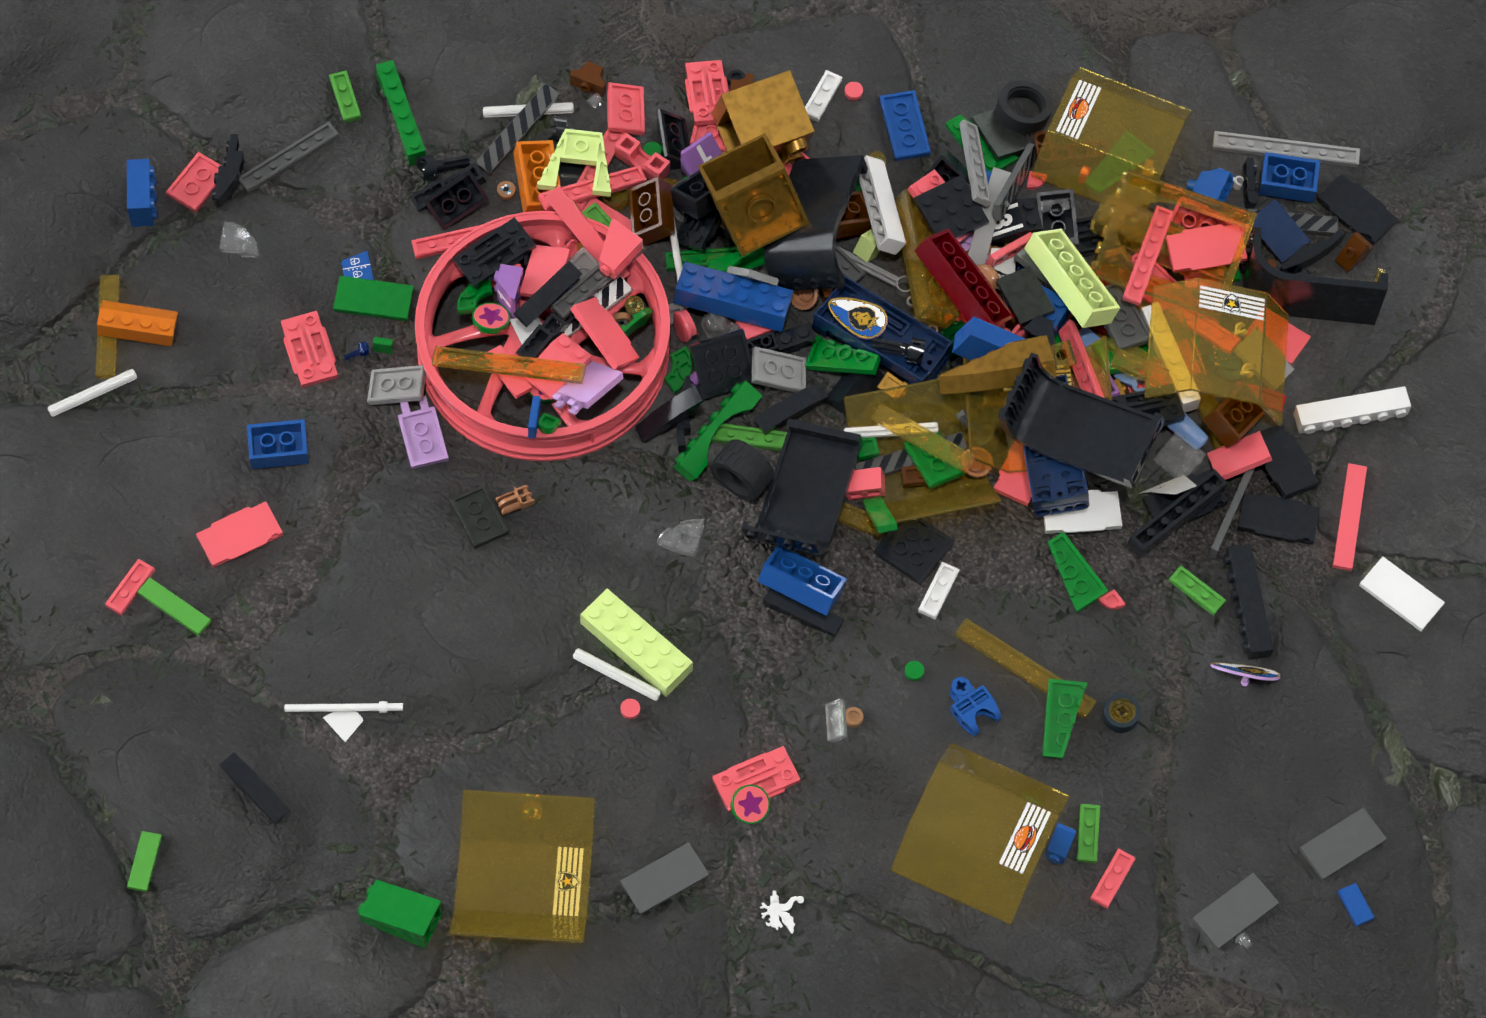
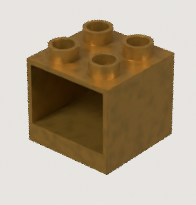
M790 70L721 94L711 113L726 151L766 133L783 165L793 163L796 159L803 157L801 152L809 148L807 143L815 132Z
M766 133L698 166L719 214L742 257L810 224L789 175Z

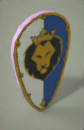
M848 297L834 298L828 302L829 309L835 319L859 338L873 339L880 336L886 329L888 317L884 309L876 304Z
M1211 663V667L1243 676L1241 680L1243 686L1248 685L1250 678L1274 681L1280 679L1281 676L1277 671L1263 667L1234 663Z

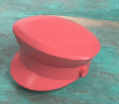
M686 309L675 311L673 323L676 335L680 341L687 343L692 336H699Z

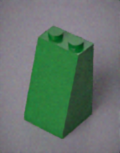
M376 880L374 885L371 884L367 890L366 896L368 897L365 903L361 902L357 911L359 913V920L426 949L443 915L441 901Z

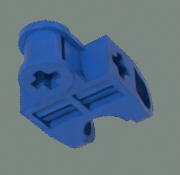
M957 677L953 680L950 696L955 703L951 705L950 712L969 734L976 736L980 733L975 719L979 715H985L989 719L992 718L995 722L1001 720L999 708L984 685L975 690L969 680L964 677Z

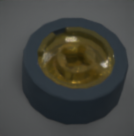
M1127 694L1111 696L1103 708V721L1105 725L1117 733H1126L1134 729L1141 715V708L1138 702ZM1119 711H1123L1125 714L1121 716Z

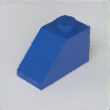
M1058 823L1045 857L1052 863L1064 865L1073 844L1076 830Z

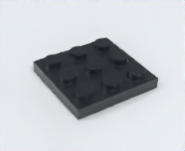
M963 175L932 188L913 199L933 235L949 228L955 238L958 239L989 223L980 204L973 201L971 189Z
M743 329L689 345L704 400L731 392L730 390L736 383L740 384L747 381L750 385L755 384L752 383V359Z
M907 509L897 521L898 529L888 532L874 550V554L921 585L954 544V540Z

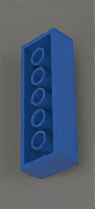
M684 262L675 289L673 303L782 332L790 308L793 290Z

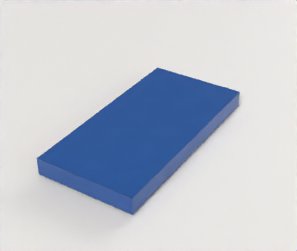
M915 90L879 96L894 160L900 161L930 156L931 150Z

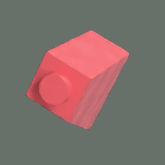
M613 218L599 259L600 271L605 276L615 279L643 249V239Z

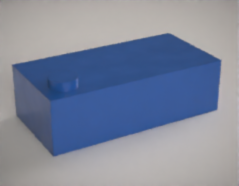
M973 316L955 334L952 353L972 360L986 355L987 352L1002 348L1009 342L1025 338Z
M780 545L776 547L764 563L758 582L826 616L841 596L847 578Z

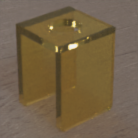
M1070 340L1050 345L1055 370L1060 368L1067 370L1077 364ZM1057 352H1059L1061 360L1058 359Z

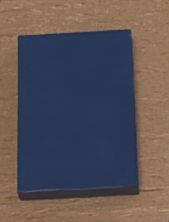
M1276 199L1247 220V222L1251 223L1250 228L1252 230L1254 227H1262L1261 241L1281 265L1304 243L1308 245L1311 242Z

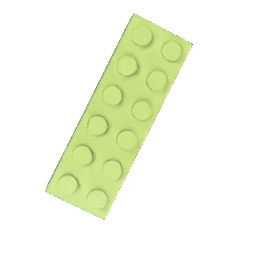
M1062 229L1034 232L1024 249L1082 328L1111 324L1120 310V306Z
M606 589L580 614V622L587 630L653 687L659 689L665 697L692 672L693 662L609 589Z

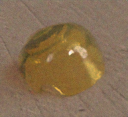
M628 189L611 193V197L601 196L604 204L616 211L622 210L629 203Z

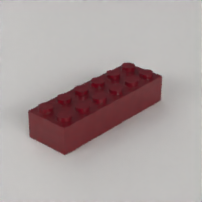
M949 228L927 237L914 250L967 322L974 316L1003 329L1015 318L1014 314Z

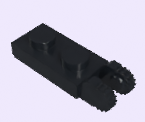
M1247 157L1242 166L1244 206L1247 209H1254L1259 200V194L1256 192L1258 183L1255 181L1257 165H1254V157Z

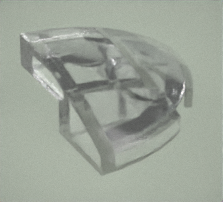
M224 221L220 252L239 253L240 257L258 258V247L254 237L244 227Z
M704 519L681 521L680 525L674 527L673 530L672 527L667 528L657 539V544L670 551L695 557L702 537Z

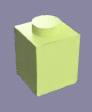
M872 230L861 235L853 251L854 254L867 263L876 258L880 251L877 249Z

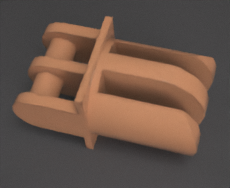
M528 485L518 488L514 487V491L495 498L502 515L518 509L523 511L524 508L535 504V499L531 497L532 493L528 491Z

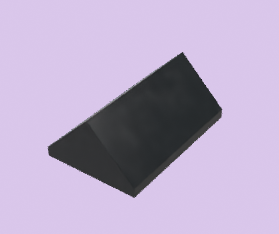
M660 108L657 110V126L662 157L670 161V170L681 169V151L690 146L686 120Z
M469 169L423 201L442 230H445L487 202L489 198Z
M877 368L875 375L844 373L829 392V398L824 402L855 421L878 392L876 387L884 377V374L879 368Z

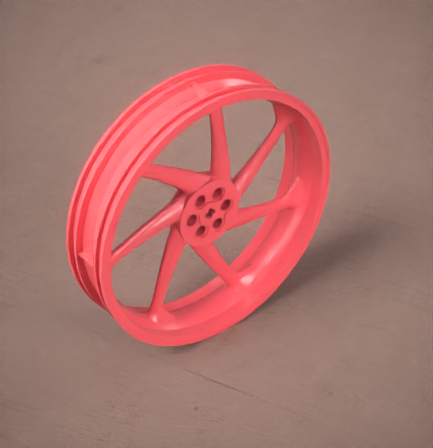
M532 211L507 215L487 222L462 236L441 255L424 281L416 307L415 335L418 365H423L426 373V392L441 416L457 432L478 446L496 454L527 461H556L592 453L611 444L631 430L646 415L662 388L668 368L670 347V314L665 290L652 264L642 253L626 267L630 272L626 280L633 289L632 293L608 309L613 316L635 295L642 293L647 300L649 308L653 311V349L640 362H633L616 369L623 372V374L642 376V381L635 390L617 406L591 420H580L574 414L569 413L570 407L567 403L561 409L554 407V404L557 402L555 400L551 405L567 427L557 428L551 434L542 433L537 429L536 438H528V428L497 422L491 414L492 406L504 384L494 369L478 410L475 411L449 390L437 367L440 353L448 345L482 337L509 335L503 349L515 365L520 360L529 368L532 364H529L516 354V351L522 344L511 322L506 330L503 329L498 334L483 333L478 330L476 325L440 336L432 334L435 312L441 298L458 278L464 276L452 258L496 228L515 217L536 245L563 248L571 239L575 238L579 241L556 211ZM587 218L605 240L609 227ZM493 279V280L491 281V285L495 288V283H496V282H494V279ZM522 296V297H521L520 304H519V308H520L530 297ZM550 307L539 316L541 323L545 321L542 319L543 317H548L553 312ZM582 328L569 338L579 345L589 335ZM592 355L590 363L595 361L612 368L605 358Z

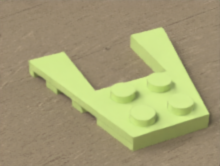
M565 129L554 154L550 157L548 166L545 167L540 181L537 182V189L554 190L556 188L560 162L596 166L592 195L611 197L602 133Z

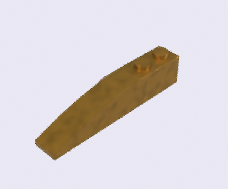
M1047 335L1009 342L1002 348L987 352L986 355L974 358L963 366L959 365L938 375L940 393H966L1015 386V379L1018 374H1021L1024 360L1029 358L1031 352L1039 356L1043 368L1056 378L1054 358Z

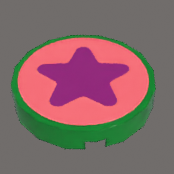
M483 303L474 309L472 322L483 333L498 334L501 333V330L508 328L510 313L500 304Z
M747 784L740 786L734 791L730 808L737 820L747 824H755L766 817L770 808V800L763 788Z

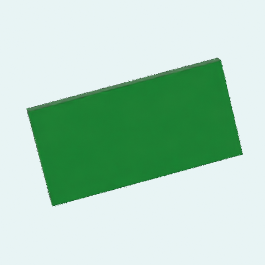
M340 276L333 311L408 321L414 286Z

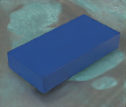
M533 396L528 424V438L535 439L541 409L540 396Z
M1356 883L1338 890L1337 893L1355 927L1374 920L1375 917Z

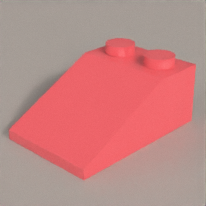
M562 333L550 343L523 374V378L552 400V396L562 386L589 365L592 355Z

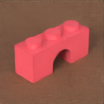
M625 133L616 143L615 157L630 167L640 165L645 177L648 179L660 177L664 180L669 175L670 161L656 152L652 156L646 154L641 148V142L629 134Z

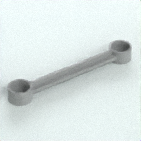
M841 248L864 272L895 287V291L899 296L909 297L912 295L915 283L911 277H898L870 262H865L857 255ZM905 282L911 285V289L902 290L898 285Z

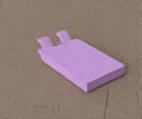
M592 361L552 396V399L557 400L554 407L561 409L567 403V405L572 406L568 412L574 415L583 407L588 409L623 379V372Z
M423 396V400L419 401L421 410L410 412L408 402H400L402 414L398 415V421L411 469L449 461L435 406L429 408L426 396Z

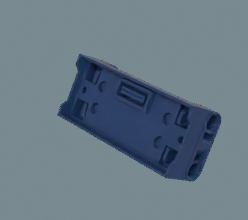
M844 275L843 277L846 282L844 288H835L823 305L816 310L812 328L825 337L828 335L833 336L853 349H861L879 355L881 359L879 366L906 381L909 389L922 396L948 363L951 357L952 341ZM848 297L880 306L888 317V324L885 331L877 338L907 344L911 342L912 337L926 340L922 364L907 362V354L872 348L873 339H862L848 331L835 319L829 309L828 302L834 298Z
M1066 374L1056 376L1058 380L1068 384ZM1023 446L1035 516L1043 517L1079 511L1090 506L1084 470L1046 457Z

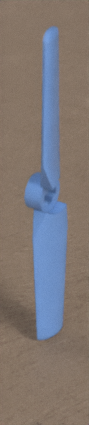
M1089 328L1081 329L1079 334L1084 347L1099 361L1092 346L1094 343L1102 342L1103 340ZM1137 370L1112 374L1116 379L1119 378L1120 382L1132 388L1133 392L1155 388L1151 386L1150 380L1146 376L1139 375ZM1138 383H1145V388L1141 387L1138 389ZM1186 413L1184 420L1171 422L1167 426L1194 450L1200 449L1208 440V436Z

